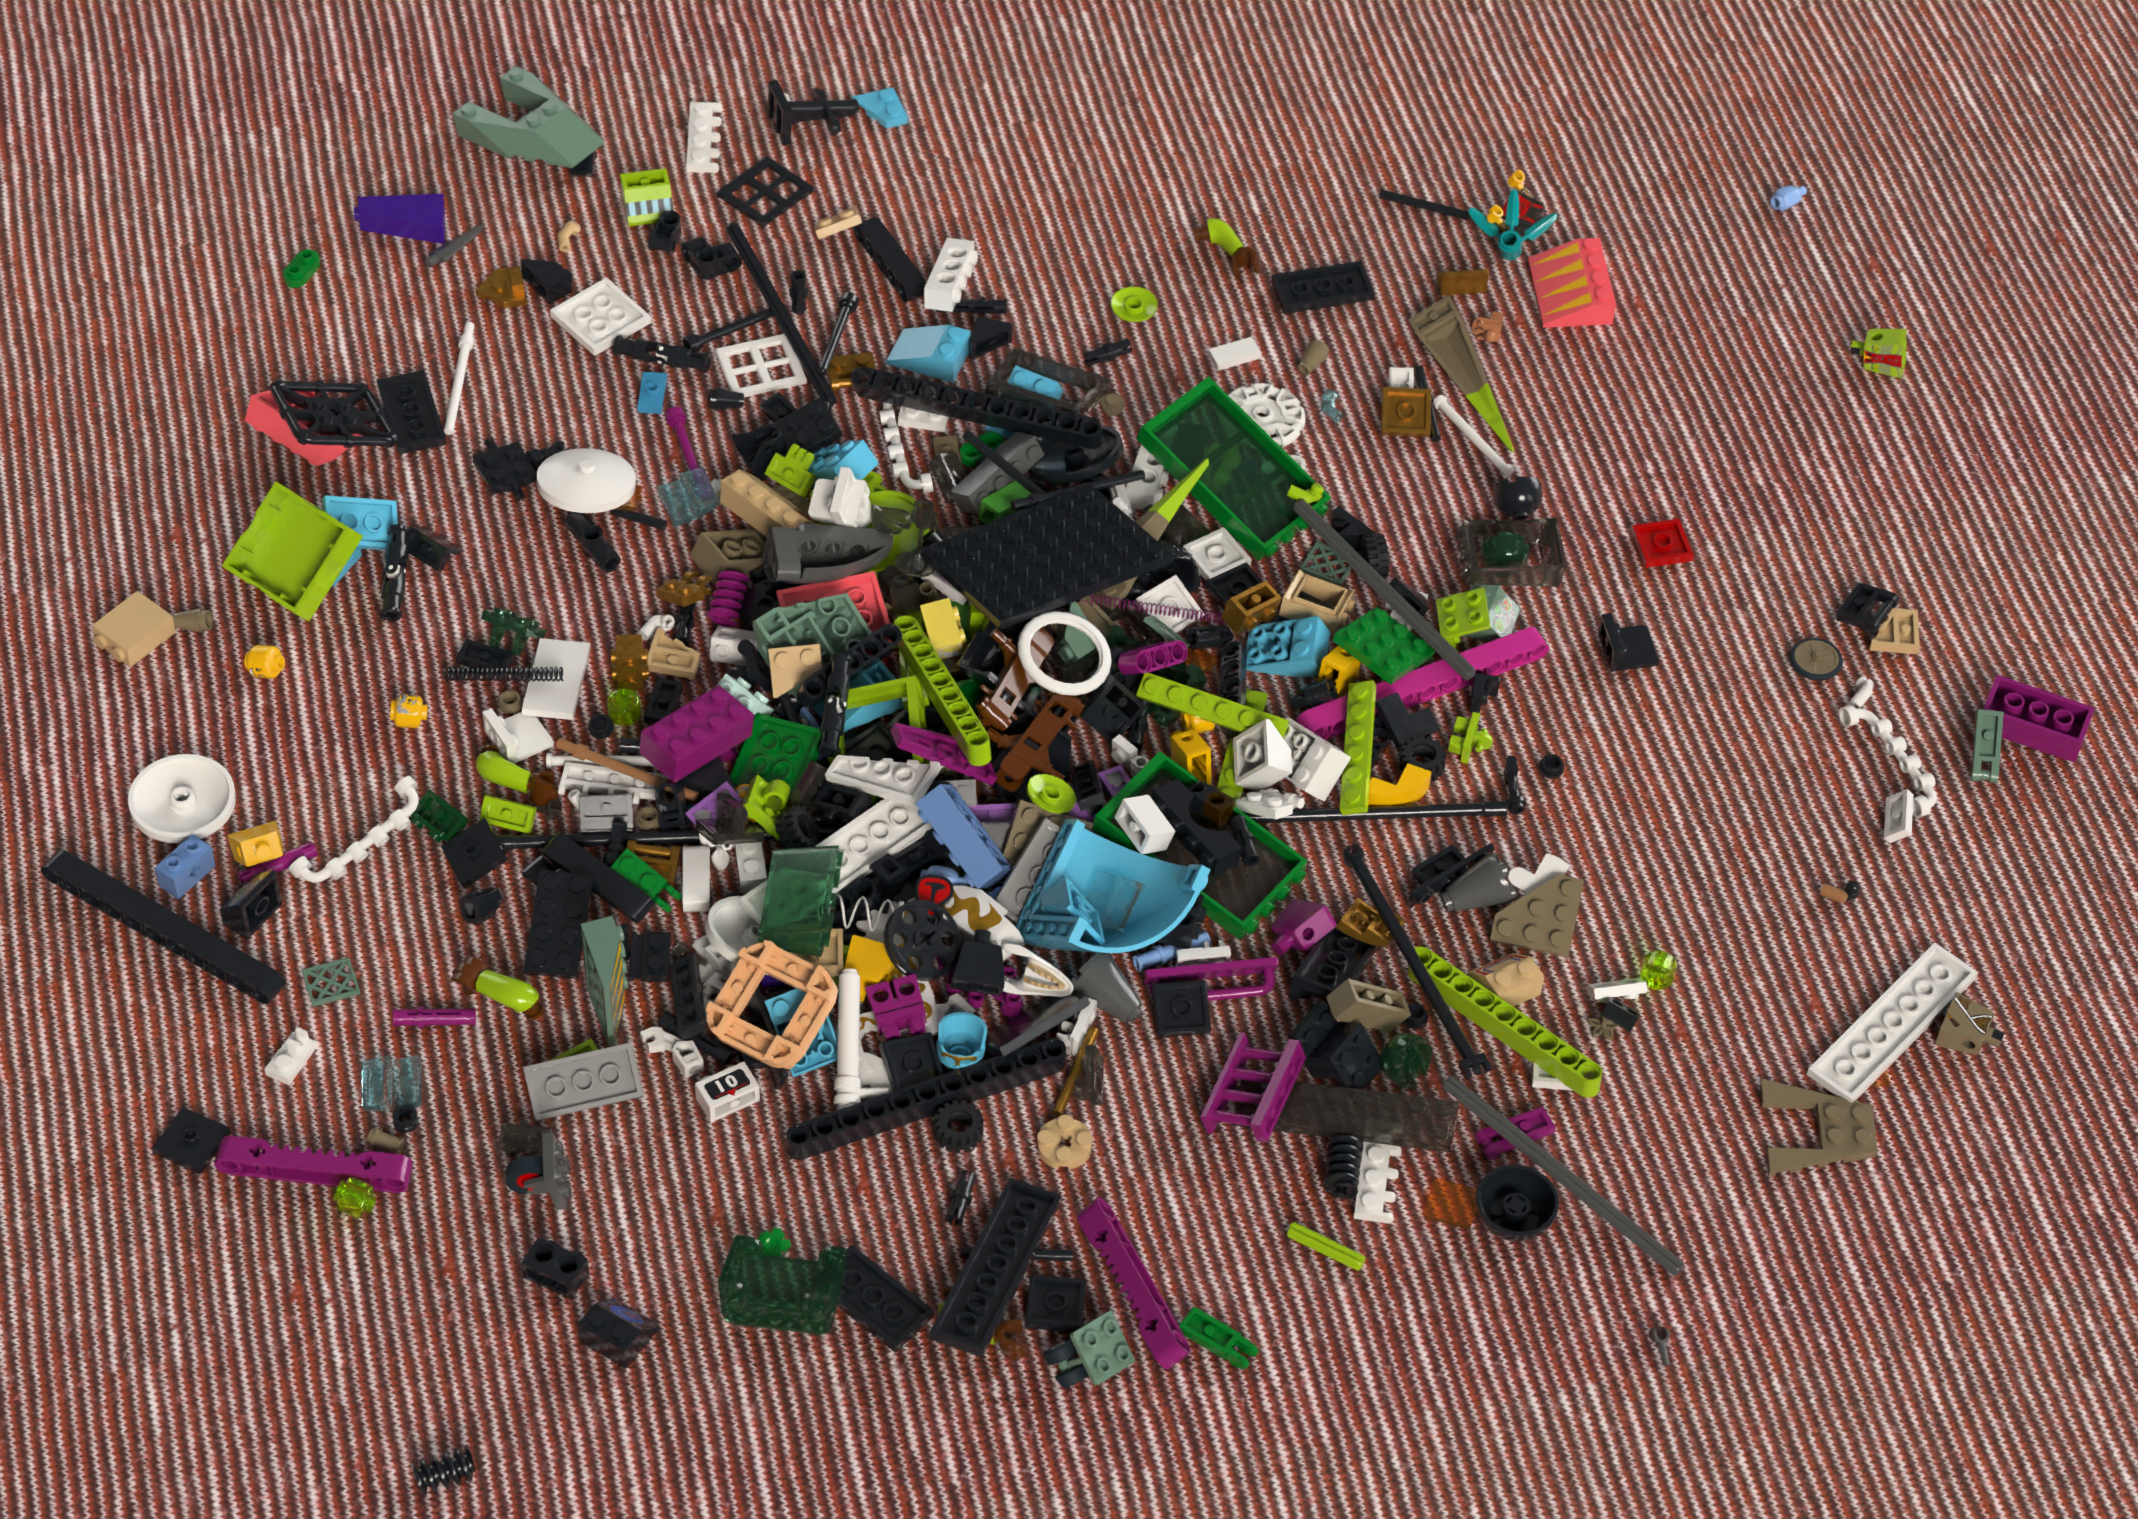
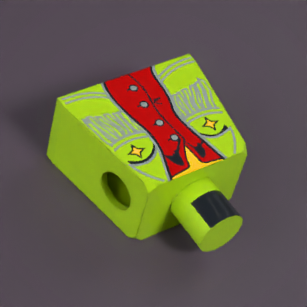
M1907 329L1868 330L1865 342L1852 341L1851 354L1864 356V368L1866 370L1902 378L1906 364Z

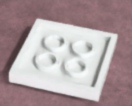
M607 277L550 310L551 318L594 356L613 346L617 335H622L623 338H626L651 323V316Z

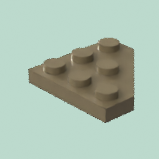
M1018 799L1002 853L1011 866L1014 867L1044 818H1047L1060 828L1065 819H1077L1084 823V828L1090 832L1093 823L1063 813H1052L1040 808L1038 805Z
M1558 874L1495 914L1490 942L1568 958L1584 880Z

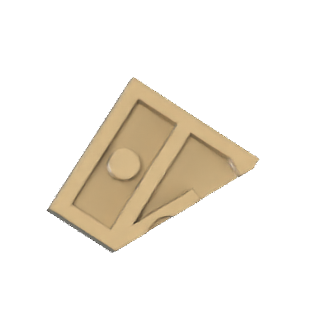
M857 205L831 218L827 217L819 220L814 228L819 240L861 224L862 220Z
M1892 608L1887 620L1881 625L1878 634L1872 639L1870 651L1918 654L1920 649L1918 610Z
M657 628L648 653V664L644 665L649 666L650 672L695 679L701 661V654L692 648L686 647L677 638L672 640L665 635L663 629Z
M820 644L768 649L773 698L783 695L822 668Z

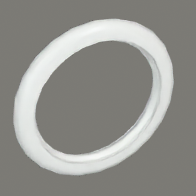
M1057 611L1044 613L1031 619L1019 634L1017 644L1018 655L1024 670L1038 685L1051 692L1069 696L1086 694L1104 683L1110 673L1112 663L1111 652L1106 639L1092 623L1078 615ZM1049 624H1065L1082 631L1092 640L1099 653V664L1094 675L1084 682L1072 684L1054 680L1044 674L1034 663L1030 653L1031 639L1035 632Z

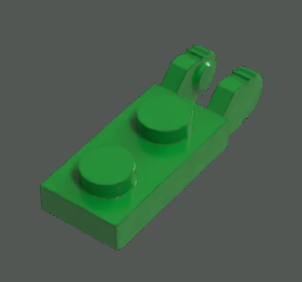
M628 848L610 867L646 893L666 913H669L672 908L666 901L658 897L663 889L678 901L683 897L668 884L665 878Z
M1195 1306L1192 1307L1179 1324L1185 1337L1219 1357L1227 1359L1231 1365L1238 1367V1369H1246L1249 1361L1246 1357L1233 1350L1236 1346L1242 1353L1250 1357H1255L1259 1352L1257 1346L1242 1337L1241 1333Z

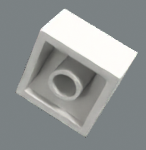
M1269 719L1261 721L1233 738L1235 785L1259 792L1260 789H1266L1292 774L1291 749Z

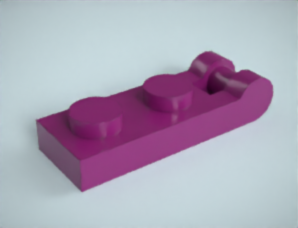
M1543 1106L1508 1119L1534 1141L1555 1133L1556 1126ZM1490 1126L1479 1130L1474 1136L1477 1143L1484 1147L1483 1153L1488 1160H1493L1501 1153L1516 1148ZM1498 1137L1499 1141L1493 1143L1492 1139Z

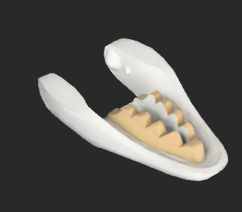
M1010 942L1002 943L1001 947L1005 952H1011L1028 959L1024 974L1019 980L1004 976V992L1019 995L1056 997L1071 995L1073 983L1056 967L1021 945Z

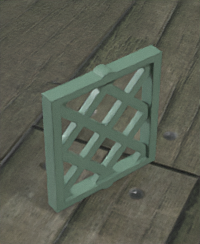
M1316 541L1310 553L1307 554V558L1300 567V570L1313 577L1342 586L1352 567L1350 565L1345 567L1343 562L1346 561L1343 558L1341 559L1340 555L1329 545ZM1316 549L1320 550L1321 554L1313 555ZM1335 555L1337 560L1329 561L1327 556ZM1324 558L1326 563L1318 564L1316 559ZM1312 560L1314 565L1307 567V563ZM1340 564L1342 569L1334 570L1332 565ZM1328 566L1330 571L1322 573L1320 568ZM1344 572L1343 577L1338 579L1336 574Z
M1155 616L1145 617L1143 620L1168 641L1181 640L1187 648L1190 646L1189 642Z
M349 957L301 970L312 1007L361 994L356 980V973L353 971ZM345 965L349 966V974L342 972ZM327 970L334 973L331 979L323 977ZM308 975L316 978L312 984L308 983ZM338 975L346 978L342 984L335 982ZM320 980L327 983L324 989L316 986ZM350 980L354 981V989L346 986ZM331 985L339 988L335 994L328 991ZM313 990L320 992L317 999L312 996L311 992Z

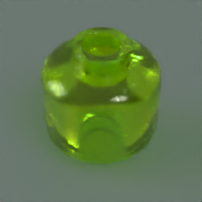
M620 688L609 695L607 699L608 716L614 724L629 726L639 720L641 716L640 697L635 691L628 688Z
M1661 950L1651 951L1643 958L1640 978L1653 990L1666 989L1674 982L1677 962L1668 952Z
M350 1177L346 1181L341 1180L333 1201L336 1202L338 1211L354 1218H361L365 1211L371 1213L377 1198L372 1196L374 1187L371 1184L355 1177Z

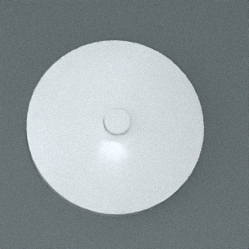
M571 449L556 453L542 462L537 471V489L547 502L558 508L578 513H599L618 508L630 500L636 489V474L633 467L616 454L598 449Z
M195 754L172 755L153 762L137 775L128 794L129 810L135 825L147 836L167 843H183L192 834L199 839L213 834L228 821L236 802L234 783L228 771L218 762Z
M743 896L721 899L711 907L705 921L707 938L712 946L733 964L737 965L740 960L737 954L743 947L747 949L754 944L764 943V940L774 942L777 947L789 952V930L773 940L739 904L740 898ZM798 923L797 925H795V926L792 927L791 929H805V928L802 926L801 923Z

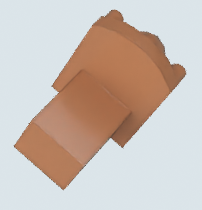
M1492 311L1491 319L1477 317L1472 324V332L1476 339L1486 340L1488 343L1499 342L1504 313Z

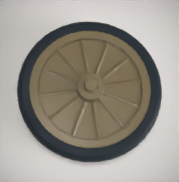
M1803 639L1796 643L1790 652L1792 667L1800 675L1811 680L1830 679L1836 676L1843 666V657L1839 649L1823 639Z

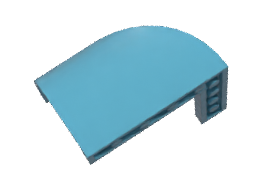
M1065 819L1015 925L1026 945L1045 949L1098 953H1122L1144 948L1171 932L1185 918L1200 892L1207 885V876L1210 869L1204 865L1190 864L1189 866H1182L1158 860L1120 846L1084 828L1085 824L1077 819ZM1065 875L1099 912L1105 943L1099 946L1081 942L1080 938L1088 922L1080 917L1045 915L1040 908L1042 906L1040 895Z

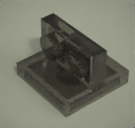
M727 792L717 793L716 818L696 819V830L713 845L764 842V831L748 819L746 808Z

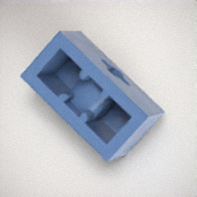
M193 834L155 867L159 887L179 900L216 867L212 847Z

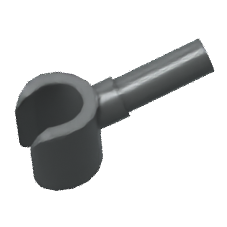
M1661 1327L1662 1337L1659 1339L1656 1329L1651 1328L1649 1338L1652 1342L1658 1344L1663 1366H1669L1666 1341L1670 1337V1332L1666 1327Z

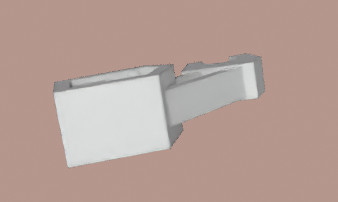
M650 1027L640 1032L643 1043L647 1040H654L647 1043L649 1053L663 1052L665 1049L672 1052L673 1061L685 1079L704 1071L703 1058L693 1040L684 1041L663 1031L662 1027Z

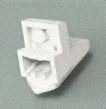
M841 467L839 476H836L834 480L818 479L815 483L808 510L810 518L832 526L866 528L873 519L869 500L870 490L866 481L855 479L851 468Z

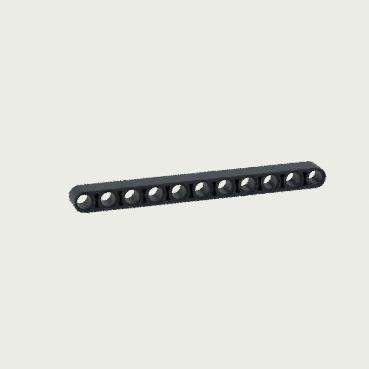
M858 367L851 373L855 392L862 398L1013 432L1018 431L1089 449L1098 448L1104 442L1101 423L1093 417L868 367Z
M59 849L41 867L42 874L51 883L260 1003L268 1005L286 986L284 977L276 970L63 849Z
M1047 1039L1015 1050L1006 1056H997L795 1124L786 1133L787 1154L792 1159L803 1160L937 1114L940 1107L944 1109V1104L947 1102L952 1105V1101L957 1100L961 1104L963 1100L967 1101L968 1104L1057 1074L1065 1068L1066 1045L1060 1039Z

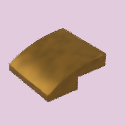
M1359 898L1355 900L1335 927L1350 937L1371 945L1387 947L1393 939L1378 911ZM1394 912L1399 923L1403 926L1406 920Z

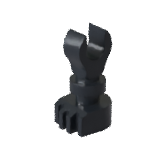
M557 441L548 449L543 448L539 451L535 448L526 451L525 454L537 473L543 461L556 453L569 450V448L564 449V442Z
M613 822L611 844H608V851L610 853H604L602 861L608 867L615 863L621 856L620 853H623L624 850L622 845L627 835V826H624L622 822Z

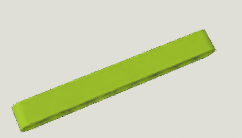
M909 615L898 617L894 621V625L902 632L901 641L897 645L902 655L923 686V689L968 762L974 766L988 764L991 761L988 733L917 620Z
M1425 947L1414 948L1446 1004L1532 1063L1535 1062L1542 1070L1559 1079L1577 1094L1591 1098L1599 1093L1602 1069L1597 1063ZM1408 965L1407 974L1409 978L1419 984Z

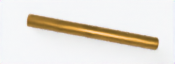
M1094 1026L1089 1027L1053 1108L1052 1114L1055 1117L1063 1115L1097 1038L1099 1029Z

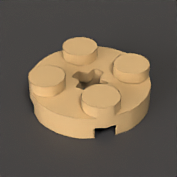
M1061 1115L1058 1119L1047 1122L1040 1129L1037 1136L1038 1154L1050 1167L1059 1169V1166H1068V1169H1075L1089 1159L1093 1138L1089 1129L1083 1123L1073 1119L1070 1115ZM1061 1140L1070 1141L1069 1147L1066 1145L1059 1146Z

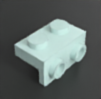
M725 674L718 683L754 715L759 712L760 714L770 716L774 711L767 704L769 699L759 691H756L755 694L749 689L752 685L739 676L736 680L730 675Z

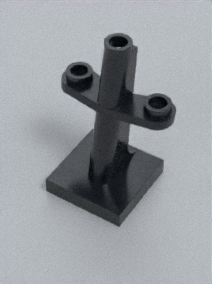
M778 80L768 81L767 116L769 119L774 118L773 128L776 134L781 133L782 145L791 144V125L797 122L825 119L830 135L835 136L841 132V125L839 120L834 118L855 116V113L859 112L857 99L826 100L823 89L813 88V101H788Z

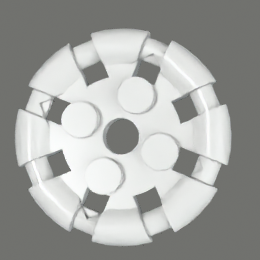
M1254 383L1246 388L1241 386L1228 394L1269 436L1276 434L1277 437L1272 439L1281 448L1294 442L1300 436L1299 431L1304 429L1306 420L1304 408L1300 407V401L1284 388L1280 390L1272 384ZM1220 413L1218 414L1220 426L1224 427V433L1227 437L1231 439L1239 433ZM1263 413L1266 417H1260L1257 414ZM1245 438L1238 443L1240 446L1244 444L1249 446V449L1258 451Z

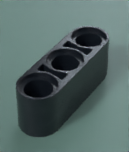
M861 878L838 893L842 897L844 906L850 904V907L844 911L846 925L849 923L858 899L864 896L868 890L872 889V893L865 897L869 906V912L882 903L884 899L883 891L872 879ZM838 896L833 901L825 925L820 926L817 911L808 916V922L811 927L818 925L821 929L845 928ZM833 897L819 909L821 921L824 919ZM861 899L851 924L867 914L864 899Z

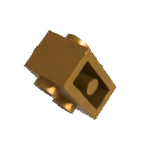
M1264 581L1231 597L1225 603L1226 608L1221 618L1236 635L1245 630L1251 631L1260 622H1268L1276 615L1277 612L1275 610L1282 597L1267 581Z
M642 634L616 635V649H611V665H616L612 666V680L617 681L618 691H644V680H649V666L644 665L648 664V651L643 649Z

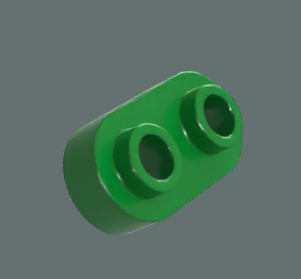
M310 249L300 251L283 270L284 283L292 288L305 285L320 267L319 254Z
M988 432L978 437L986 445L992 447L991 449H995L1004 442L1003 437L995 432ZM966 443L960 448V458L965 466L976 467L978 466L976 462L984 457L970 443Z

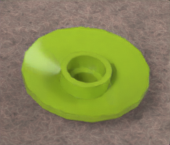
M1141 287L1122 288L1111 299V309L1114 314L1128 322L1148 320L1157 311L1158 301L1155 295Z
M1035 775L1029 779L1026 787L1031 800L1040 808L1052 813H1068L1074 808L1077 801L1073 789L1062 779L1053 775Z

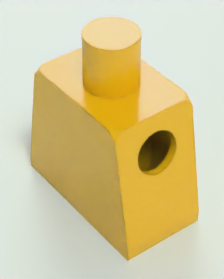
M1338 645L1322 659L1317 683L1322 680L1324 681L1326 678H1331L1337 688V699L1343 697L1349 691V684L1356 682L1361 662Z
M1196 730L1174 731L1169 737L1171 742V759L1200 781L1212 786L1210 747Z
M276 820L227 835L234 860L246 867L283 856V843Z
M856 935L852 936L844 969H855L858 971V975H860V1002H863L866 997L865 987L886 981L890 984L898 969L889 959L884 943ZM878 991L875 994H881L884 991Z

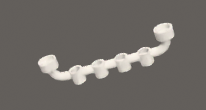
M883 402V410L879 411L881 425L887 424L888 427L883 428L886 443H892V445L888 446L890 460L896 459V463L892 464L894 477H900L903 485L910 489H923V493L934 492L930 472L920 474L919 480L910 478L899 429L892 408L893 404Z
M1853 705L1840 708L1839 719L1843 726L1850 727L1856 725L1859 722V718L1866 720L1871 725L1872 734L1875 737H1880L1885 743L1887 753L1897 758L1901 771L1908 773L1913 779L1916 790L1923 791L1926 797L1921 795L1913 798V815L1916 818L1929 815L1931 807L1937 801V794L1933 788L1935 786V778L1930 772L1922 774L1919 771L1921 761L1916 754L1907 756L1904 752L1907 744L1903 737H1892L1890 734L1892 732L1890 720L1887 718L1879 720L1871 711L1861 708L1856 709Z
M407 776L399 781L394 790L401 798L407 796V805L393 812L381 825L372 828L363 839L351 844L346 852L338 858L330 860L321 871L311 872L309 869L312 864L305 856L295 860L288 870L295 878L302 877L312 883L322 882L330 876L335 880L341 878L347 872L345 867L347 863L351 860H354L356 864L362 862L369 854L366 851L368 847L372 844L381 847L389 840L390 837L387 833L394 827L398 831H402L410 824L411 821L408 817L416 810L419 803L418 794L415 791L417 783L411 776Z

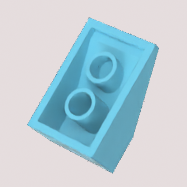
M952 325L905 328L888 356L886 364L954 383L969 354L971 331Z
M1065 875L1040 895L1042 903L1040 908L1045 915L1080 917L1088 922L1080 938L1081 942L1099 946L1105 943L1099 912Z

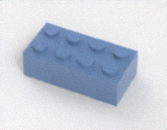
M940 784L915 803L919 808L917 811L918 815L926 824L929 822L935 831L932 832L934 837L941 845L945 843L950 850L948 856L956 866L961 865L966 872L964 878L971 887L974 888L976 886L977 889H989L1011 872L1013 867L953 785Z

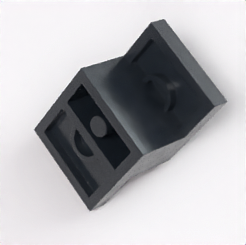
M1116 644L1110 649L1112 663L1109 675L1104 683L1091 691L1094 694L1085 703V707L1079 715L1111 744L1112 739L1119 734L1122 736L1147 708L1135 696L1144 673L1124 675L1119 670L1118 659L1124 651ZM1098 664L1082 682L1088 680L1091 676L1094 675L1098 668Z
M1318 1001L1287 1036L1288 1039L1300 1041L1306 1057L1304 1065L1312 1078L1335 1079L1347 1100H1355L1386 1065L1362 1024L1338 1022L1331 1014L1326 1001Z

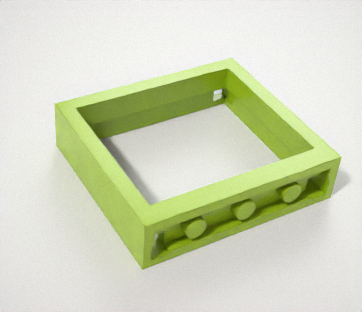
M916 675L849 689L846 710L907 697L910 726L927 730L923 686ZM844 732L840 736V755H845ZM912 753L913 760H918L919 764H930V760ZM828 757L830 765L836 757Z

